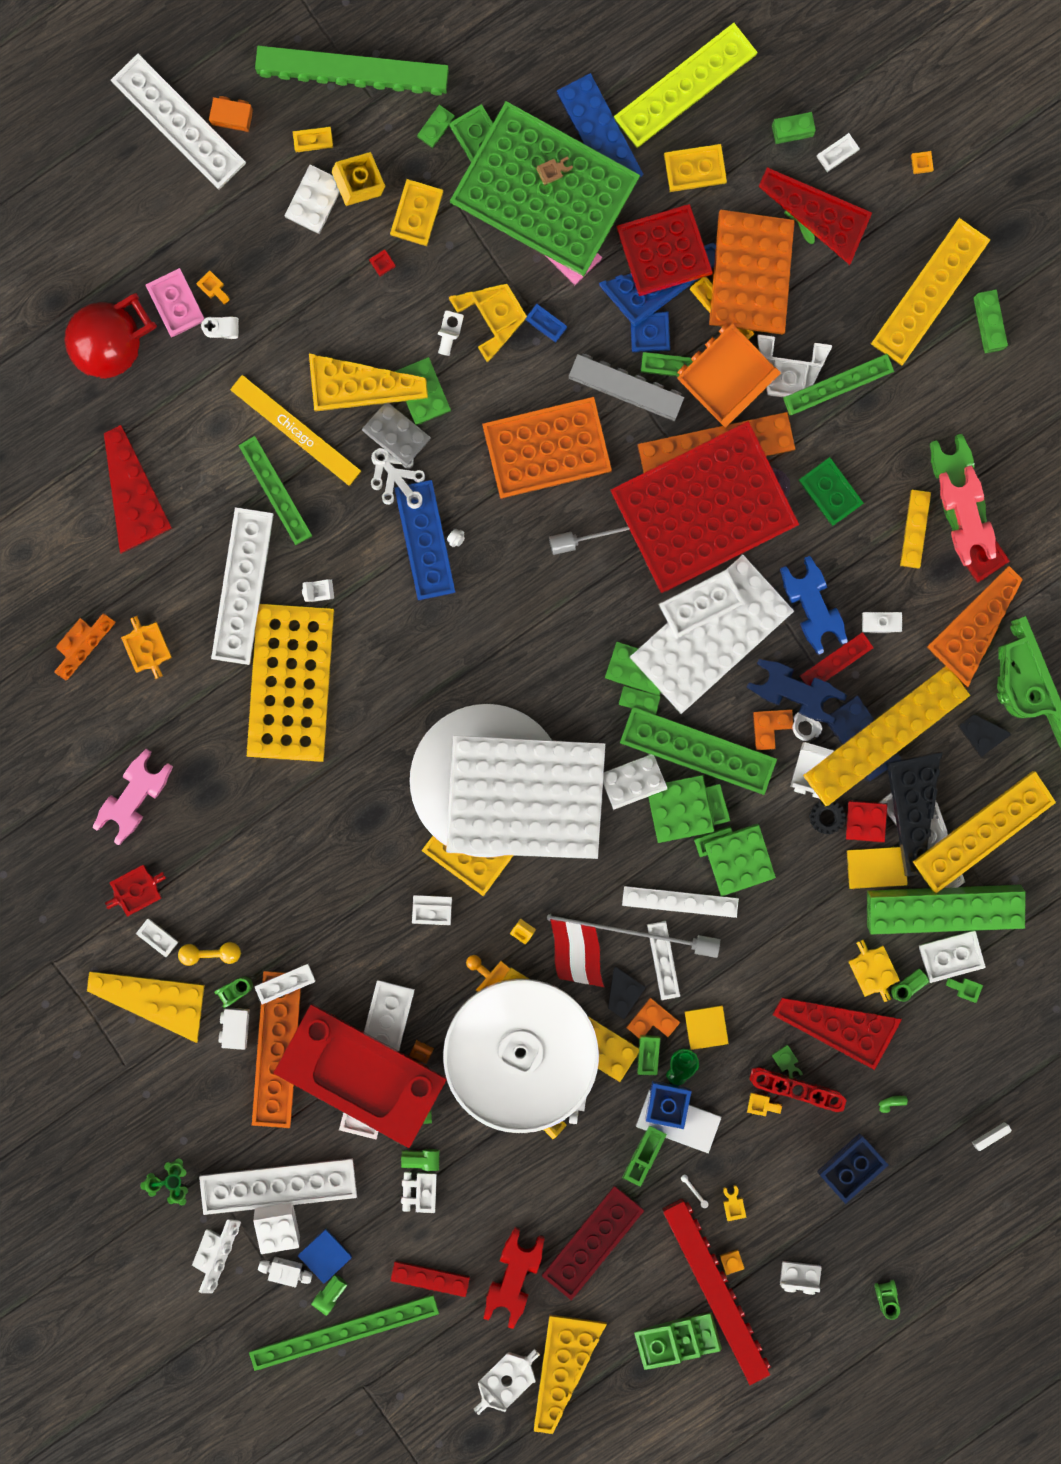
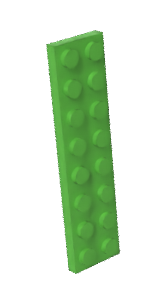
M632 707L620 743L762 795H765L777 761L776 758Z

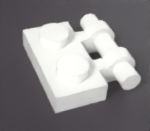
M404 1172V1179H402L401 1185L403 1186V1197H401L402 1211L408 1212L410 1211V1204H416V1212L435 1213L437 1173L417 1172V1180H412V1172ZM411 1187H417L416 1197H411Z

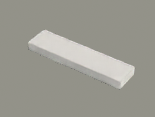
M666 921L647 924L649 934L669 937ZM650 938L661 1000L680 997L670 941Z

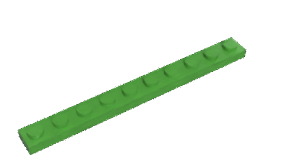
M434 1294L250 1350L249 1354L254 1371L435 1316L439 1314Z

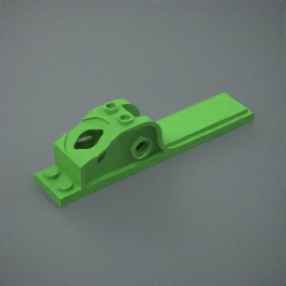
M1024 616L1011 621V631L1018 639L999 647L1000 677L998 676L997 689L999 693H997L999 702L1004 704L1006 710L1014 717L1031 718L1039 715L1047 716L1061 749V700L1028 620ZM1030 693L1034 696L1033 700L1030 699Z

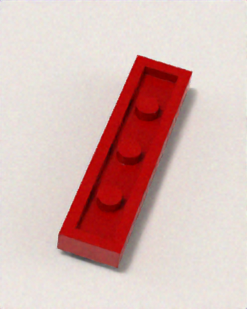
M862 632L799 677L804 684L809 686L813 678L827 681L874 647Z
M399 1261L394 1262L391 1276L392 1282L466 1297L470 1279L469 1276Z

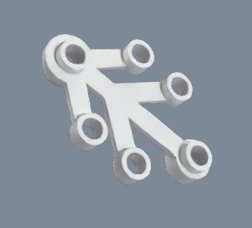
M383 448L375 450L371 457L373 464L376 465L374 478L371 480L372 488L374 490L382 488L381 476L384 467L388 477L385 492L382 495L383 502L385 504L393 503L395 482L407 497L408 506L413 509L419 508L422 505V495L419 492H413L402 478L414 479L416 483L423 482L425 480L424 472L421 470L395 469L391 463H402ZM380 456H383L385 458L382 461L378 460ZM412 460L411 463L407 465V467L404 465L403 467L406 469L412 468L414 465V461ZM418 474L423 476L421 479L416 478ZM375 481L380 482L378 486H375L373 483ZM386 496L392 497L390 500L385 499ZM416 499L418 503L413 504L411 501Z

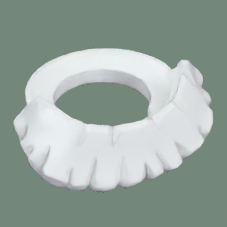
M799 712L793 716L794 723L792 728L797 738L809 741L814 737H819L822 731V725L819 721L807 718L799 714ZM808 721L812 725L810 735L806 736L799 732L798 725L800 722Z

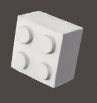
M293 1202L255 1209L253 1221L261 1254L299 1248L300 1234Z

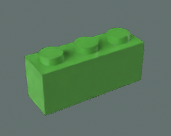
M997 290L977 293L973 299L984 353L1004 350L1008 343Z

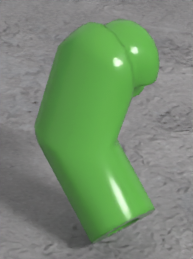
M892 1096L881 1100L879 1103L880 1112H890V1106L907 1105V1097Z

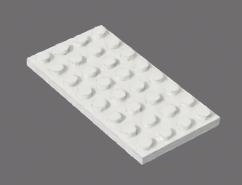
M744 555L739 557L727 569L745 604L677 639L667 623L630 656V659L654 683L680 714L794 612Z

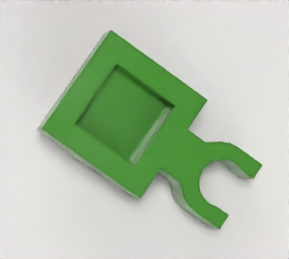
M785 1045L771 1055L782 1072L788 1069L789 1077L793 1078L792 1073L794 1071H798L800 1076L803 1075L801 1070L794 1066L798 1060L788 1045Z

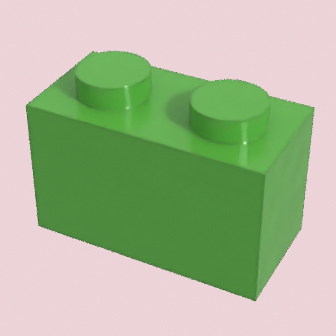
M812 112L774 119L772 124L775 144L813 137L816 131Z

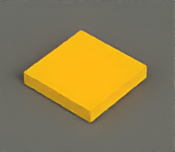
M722 1005L684 1011L690 1050L729 1044Z

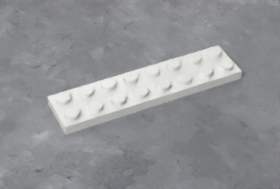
M139 54L111 79V82L218 190L246 164Z
M235 507L211 659L250 665L273 513Z
M377 980L364 1032L399 1051L415 989ZM343 1113L339 1130L377 1139L378 1131Z
M353 1158L199 1176L203 1215L252 1210L292 1202L293 1205L357 1198Z

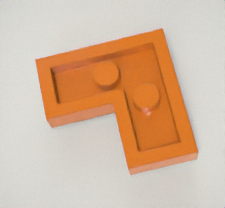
M792 710L753 712L756 750L775 749L774 730L793 729Z
M649 998L626 1028L640 1039V1035H646L654 1025L669 1037L680 1021L652 998Z

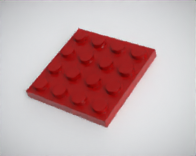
M690 204L617 226V232L638 296L712 275V269Z

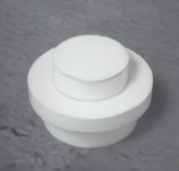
M454 529L447 538L450 546H460L465 539L464 532Z

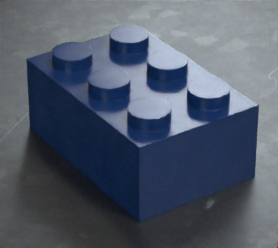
M859 1133L817 1172L846 1204L880 1174L888 1164Z

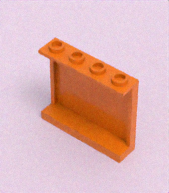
M726 323L719 330L721 334L716 339L712 337L705 344L707 348L702 353L698 351L691 358L693 362L688 367L684 365L677 372L679 374L677 379L725 428L781 374L733 323L730 325Z

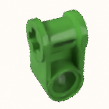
M243 976L230 984H226L214 993L218 994L223 1002V1008H226L250 992L253 983L250 978ZM240 981L247 984L246 991L240 990L238 986Z
M894 1279L890 1280L889 1283H875V1291L881 1312L887 1319H896L900 1314V1307ZM894 1305V1311L890 1314L886 1313V1307Z

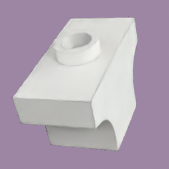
M863 612L862 632H902V612Z

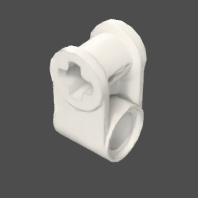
M208 317L202 321L201 327L207 337L236 339L239 333V318ZM212 323L215 328L209 331L206 327H209Z

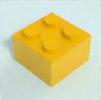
M371 152L338 161L333 167L332 174L346 206L381 196L385 184Z

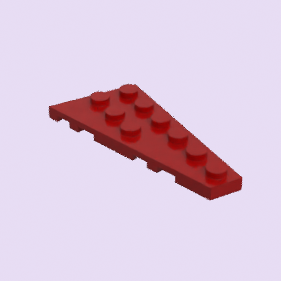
M767 167L759 187L850 265L872 212Z

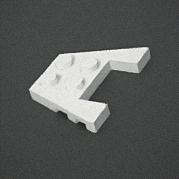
M757 336L760 353L781 372L766 387L767 395L785 397L813 385L832 348V345L814 343L811 362L777 358L772 356L775 337Z

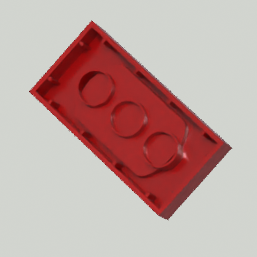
M314 1004L310 1005L273 1074L407 1148H410L447 1080L445 1076Z

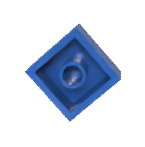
M652 1081L645 1121L684 1129L692 1092L691 1089Z

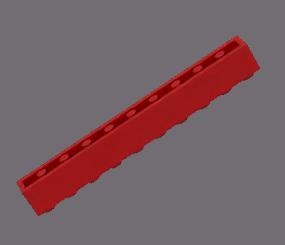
M682 1198L662 1208L749 1385L770 1376L768 1369L771 1366L766 1357L762 1358L760 1354L762 1348L758 1340H753L751 1334L754 1332L749 1322L745 1324L742 1318L745 1314L740 1305L736 1306L734 1302L736 1296L732 1288H727L725 1282L728 1280L723 1271L719 1272L716 1266L719 1262L715 1254H710L708 1248L711 1246L706 1236H701L699 1231L702 1228L697 1219L693 1220L690 1214L693 1210L689 1202L685 1203Z

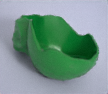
M684 1048L673 1053L670 1063L671 1068L666 1074L668 1081L672 1085L679 1086L694 1075L699 1068V1059L693 1051Z

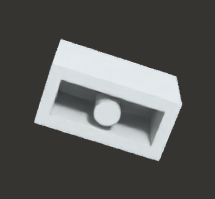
M227 1007L224 1009V1012H221L220 1023L223 1024V1031L219 1033V1043H222V1048L243 1050L247 1048L250 1009Z

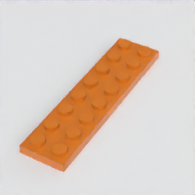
M787 412L748 420L766 456L795 450ZM747 421L729 424L726 428L720 426L638 444L643 473Z
M263 971L262 983L286 972ZM301 988L261 1004L252 1114L253 1126L291 1128L294 1085L273 1074L298 1029Z

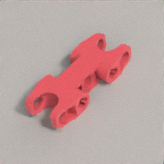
M972 465L964 468L966 482L963 487L954 486L947 472L939 475L940 496L944 509L946 511L954 509L959 529L952 531L951 535L954 548L963 566L971 564L970 549L973 545L982 546L988 559L996 558V538L990 521L981 523L976 505L977 502L984 501V494L981 482L977 478Z

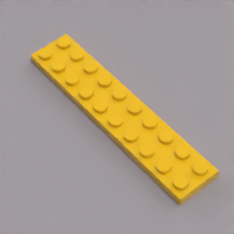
M944 666L803 776L824 805L829 806L971 695L955 674L947 666Z

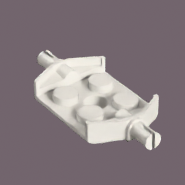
M534 1349L527 1357L508 1352L478 1381L482 1396L481 1402L474 1408L478 1415L486 1407L506 1412L507 1408L532 1383H535L531 1364L540 1356L537 1350ZM505 1375L512 1378L511 1384H503L501 1381L502 1377Z

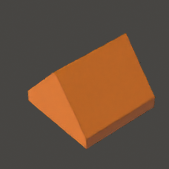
M416 1040L409 1056L427 1064L434 1048Z

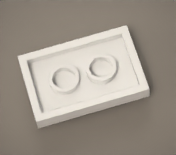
M309 165L284 216L320 234L340 194L334 176Z
M648 755L603 773V785L613 810L667 790L654 755Z
M975 930L919 945L929 983L986 968Z

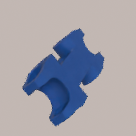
M808 556L804 558L807 573L803 579L794 578L786 566L782 567L780 572L784 589L790 602L794 603L800 600L808 620L800 623L807 641L811 644L817 655L824 653L821 636L825 632L834 633L841 645L848 641L844 622L836 607L829 611L826 608L819 591L826 589L827 584L821 570L816 566L812 558Z

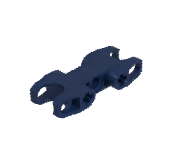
M758 660L757 664L768 670L769 680L764 685L748 683L747 689L776 705H780L784 697L802 705L799 714L815 721L835 724L836 719L824 712V703L829 698L845 701L847 696L845 693L817 678H813L810 686L791 678L794 669L778 662Z

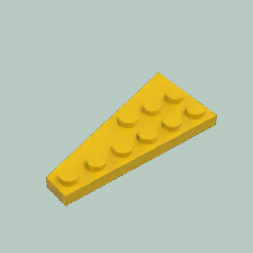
M309 354L314 411L428 398L426 378Z
M549 1315L534 1423L535 1432L554 1433L607 1322Z

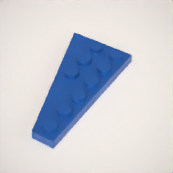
M710 243L705 245L704 248L711 269H713L716 245ZM631 273L624 276L619 275L616 279L607 282L606 280L602 281L599 285L635 327L698 279L642 296H638Z

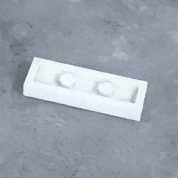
M308 963L255 986L261 1004H264L314 983L316 980Z

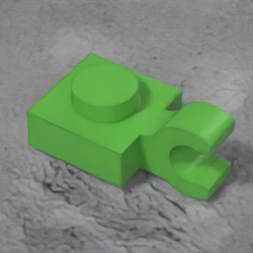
M950 978L946 982V986L959 990L958 997L977 1003L983 985L963 978L962 983Z

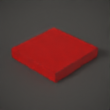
M996 539V558L988 559L984 548L980 545H973L970 549L971 564L966 567L977 583L1010 562Z

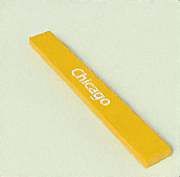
M243 375L230 389L348 486L361 473L360 469Z

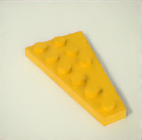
M89 972L88 992L191 1041L198 1042L205 985Z

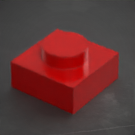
M386 250L369 259L379 277L396 267Z

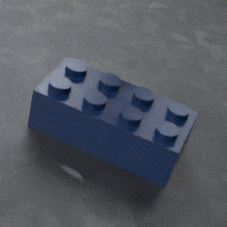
M855 696L831 712L829 715L834 717L836 722L835 724H827L841 745H843L873 722L874 719L860 698ZM898 753L867 775L865 780L871 781L886 771L887 763L902 760Z

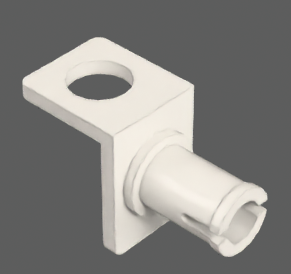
M445 311L441 329L438 331V335L442 336L438 353L450 356L453 339H457L460 334L464 318L463 314ZM454 316L457 318L458 324L456 327H450L447 324L449 317Z

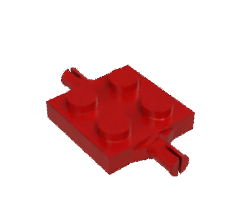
M142 865L110 882L114 891V898L105 902V905L110 904L107 906L110 909L119 904L128 917L162 899L157 889V883L167 878L163 876L165 875L164 872L153 877L149 874L146 866Z

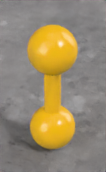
M233 942L223 944L220 950H199L193 944H186L178 952L180 962L187 966L196 964L199 958L220 957L223 962L232 964L237 962L241 955L239 946Z

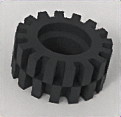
M819 801L811 808V814L809 815L810 823L819 833L833 834L843 827L846 815L839 803L834 801L829 806H825L822 801ZM826 809L831 810L835 815L834 821L828 825L820 820L822 811Z

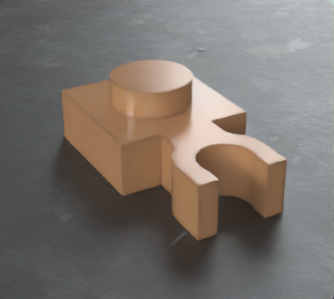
M568 156L559 163L552 159L536 167L544 186L562 178L561 172H568L573 169L572 165L565 167L563 162L569 159Z

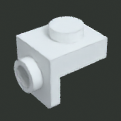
M332 580L303 582L302 594L305 602L334 599Z

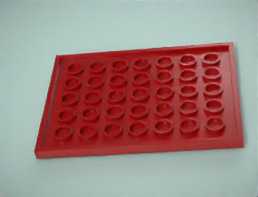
M749 421L610 490L661 593L799 525Z

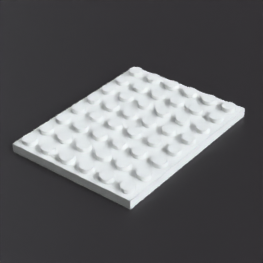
M453 735L446 852L598 859L605 744Z

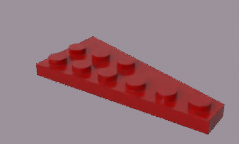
M122 425L104 433L119 550L122 554L173 528Z
M782 997L772 1014L873 1070L876 1069L902 1020L900 1018Z

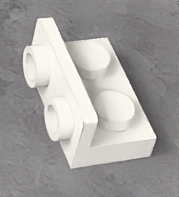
M782 1261L781 1287L787 1292L803 1290V1293L812 1295L815 1292H820L821 1265Z

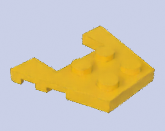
M508 284L449 297L457 313L476 304L495 336L478 346L486 362H489L527 317Z

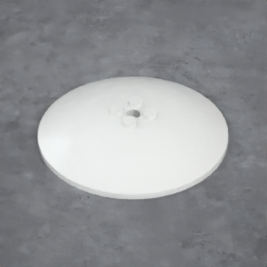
M495 704L467 706L440 719L430 728L419 743L410 771L412 801L424 826L444 845L447 846L453 735L552 741L545 730L524 713ZM463 853V854L470 855V856H475V857H498V856H503V855H492V854H467V853Z

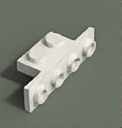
M227 1219L221 1235L212 1230L205 1231L192 1264L195 1268L206 1273L199 1290L200 1293H213L216 1289L228 1254L231 1252L235 1236L239 1232L241 1224L239 1220Z

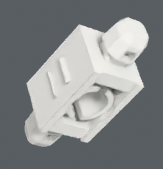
M274 1257L272 1264L270 1261L262 1260L258 1267L260 1272L270 1273L269 1281L292 1287L297 1286L298 1280L301 1283H310L313 1275L306 1270L304 1272L301 1271L302 1263Z

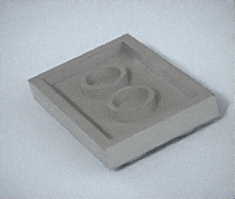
M385 403L362 428L365 434L406 467L431 439L430 436L389 403Z

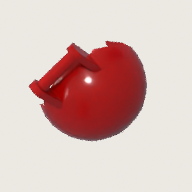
M137 293L130 295L117 304L108 302L91 303L82 307L72 316L65 330V346L70 360L77 369L88 376L110 378L124 373L132 366L138 356L139 338L157 327L155 322L150 320L138 301ZM131 304L145 325L139 330L134 319L124 309Z

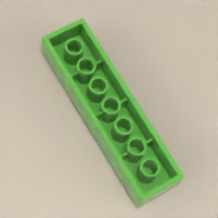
M1021 885L943 888L938 893L933 892L931 888L867 891V928L870 934L1025 929V890Z

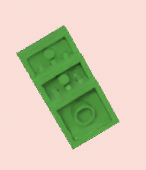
M712 1312L673 1320L634 1332L644 1370L679 1364L683 1360L699 1358L704 1354L720 1352L722 1350Z

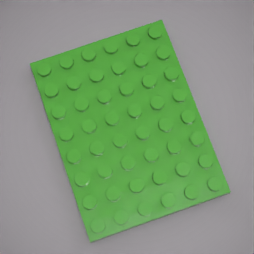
M506 101L450 199V203L584 277L638 182L640 175ZM568 156L569 159L563 162L565 167L572 165L573 169L568 172H561L562 178L544 186L536 167L552 159L559 163Z

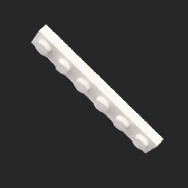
M624 886L622 906L737 918L739 898Z

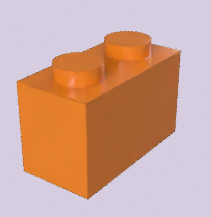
M219 96V98L213 97L209 121L214 126L249 132L253 108L249 102L244 100L235 102L230 101V98Z

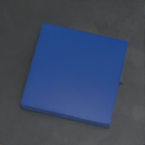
M654 312L635 327L630 322L632 353L670 351L669 312Z
M326 1228L298 1254V1257L324 1284L352 1258V1255Z

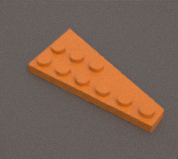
M1010 566L993 580L927 646L966 688L969 687L972 677L977 671L1002 618L1006 614L1011 600H1013L1023 580Z

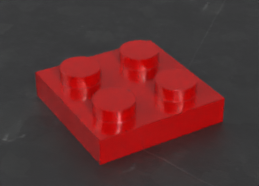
M849 800L846 839L885 842L888 803Z

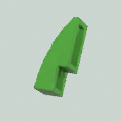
M649 1126L622 1178L641 1187L667 1134Z

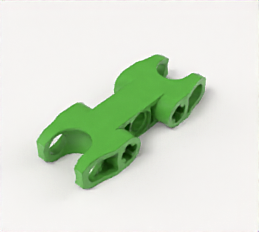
M963 434L955 436L956 452L954 455L944 454L938 441L931 442V465L936 479L939 478L941 473L947 472L954 486L963 487L966 482L964 468L972 465L974 469L975 466L972 452ZM985 500L977 502L976 505L981 523L987 522ZM944 509L945 516L952 530H958L959 525L954 509L947 511Z

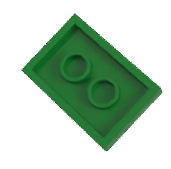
M830 457L798 480L831 526H834L864 504Z

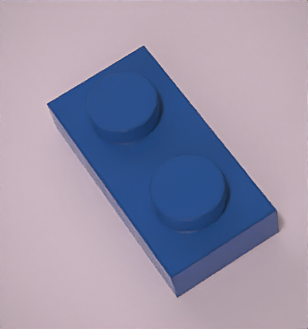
M538 304L534 306L525 318L528 323L555 343L567 329L564 323Z

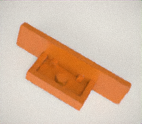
M102 614L91 627L80 618L56 646L66 658L55 670V673L61 678L68 680L106 633L110 631L115 621L106 614Z

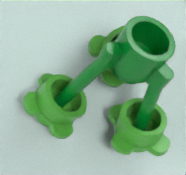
M177 1158L174 1162H167L164 1165L165 1170L169 1174L164 1181L155 1177L153 1173H149L147 1179L141 1183V1189L146 1190L148 1195L153 1197L165 1185L170 1191V1197L167 1199L168 1203L185 1205L188 1189L185 1186L180 1187V1177L186 1175V1170L182 1166L183 1161Z

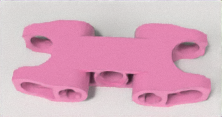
M145 749L124 773L123 778L130 783L120 798L117 799L110 795L99 810L93 825L94 829L100 830L108 820L116 821L119 825V833L114 842L118 845H121L141 822L143 816L136 811L147 794L155 799L166 785L173 768L172 765L167 763L159 773H150L146 766L152 752L148 749Z

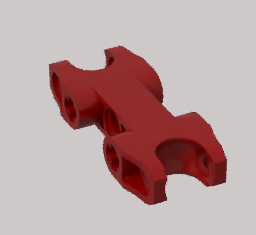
M760 1067L752 1068L749 1077L756 1088L801 1100L834 1112L844 1111L847 1100L836 1090L784 1076L778 1072ZM759 1075H765V1079L762 1082L756 1081ZM796 1085L802 1086V1091L799 1094L793 1093V1088ZM838 1097V1101L835 1104H831V1099Z
M514 1227L510 1237L505 1242L500 1262L506 1263L508 1266L502 1283L499 1284L492 1281L483 1317V1319L489 1320L494 1309L500 1306L505 1307L511 1314L508 1327L514 1329L519 1317L523 1314L529 1294L520 1291L527 1271L534 1274L537 1273L542 1259V1249L545 1237L539 1235L532 1248L524 1249L518 1244L520 1232L518 1227Z

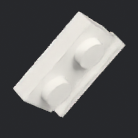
M413 895L412 923L451 925L452 897Z

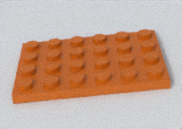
M727 210L719 211L709 325L723 327L726 323L728 325L733 323L737 329L785 334L794 220Z
M594 397L482 424L500 499L612 472Z

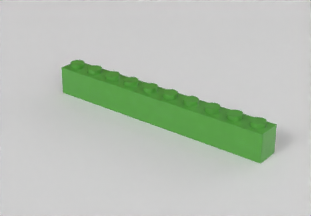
M257 46L255 64L257 74L265 78L279 76L280 79L289 80L291 77L298 78L299 81L308 82L310 79L317 80L318 83L327 84L329 81L336 82L337 85L342 86L349 83L361 88L368 85L380 90L387 87L393 88L394 91H404V89L412 90L414 93L431 92L433 95L447 93L449 74L448 65Z

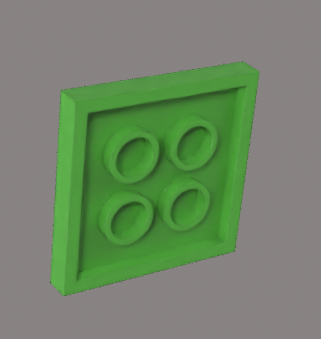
M703 775L667 782V790L648 796L658 843L715 832Z
M759 824L703 842L721 897L776 878Z

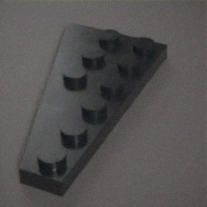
M943 752L887 763L904 874L907 877L921 874L913 861L928 850V840L931 837L932 831L930 830L931 819L934 816L937 795V777L940 774L939 763Z

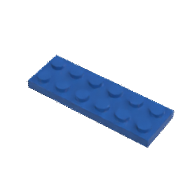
M591 73L557 90V94L583 144L642 177L643 172Z
M432 480L408 485L413 492H419L422 495V505L416 509L408 506L405 494L399 487H395L418 601L456 593ZM414 499L411 502L417 504L418 500Z

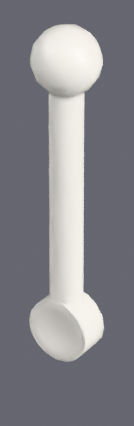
M682 1175L681 1180L689 1186L699 1199L701 1207L707 1208L708 1202L703 1200L688 1180V1176Z

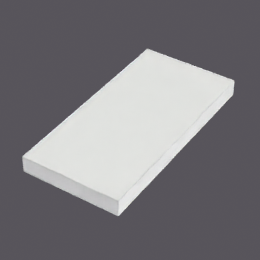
M728 569L660 603L659 606L677 639L745 604Z
M649 1090L636 1127L647 1130L649 1126H652L667 1134L665 1138L709 1153L721 1116L689 1105L684 1129L646 1122L645 1115L650 1095Z

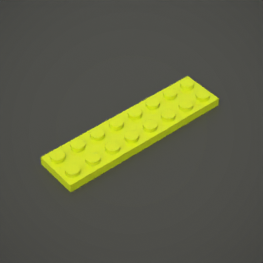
M733 23L616 114L614 119L636 148H638L755 57L758 52L736 24Z

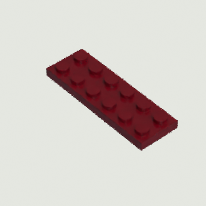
M614 1185L542 1273V1277L572 1301L641 1216L644 1209Z

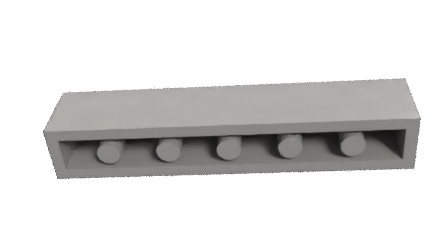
M577 354L569 374V379L675 421L684 397L681 396L682 393L673 389L671 391L665 390L663 385L653 382V384L645 382L646 379L639 375H635V377L630 376L628 371L624 369H613L607 362L600 361L598 363L593 361V357L587 354H582V356Z

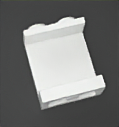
M806 742L802 743L790 787L795 788L794 792L805 794L808 791L813 793L812 797L819 798L803 775L834 750Z

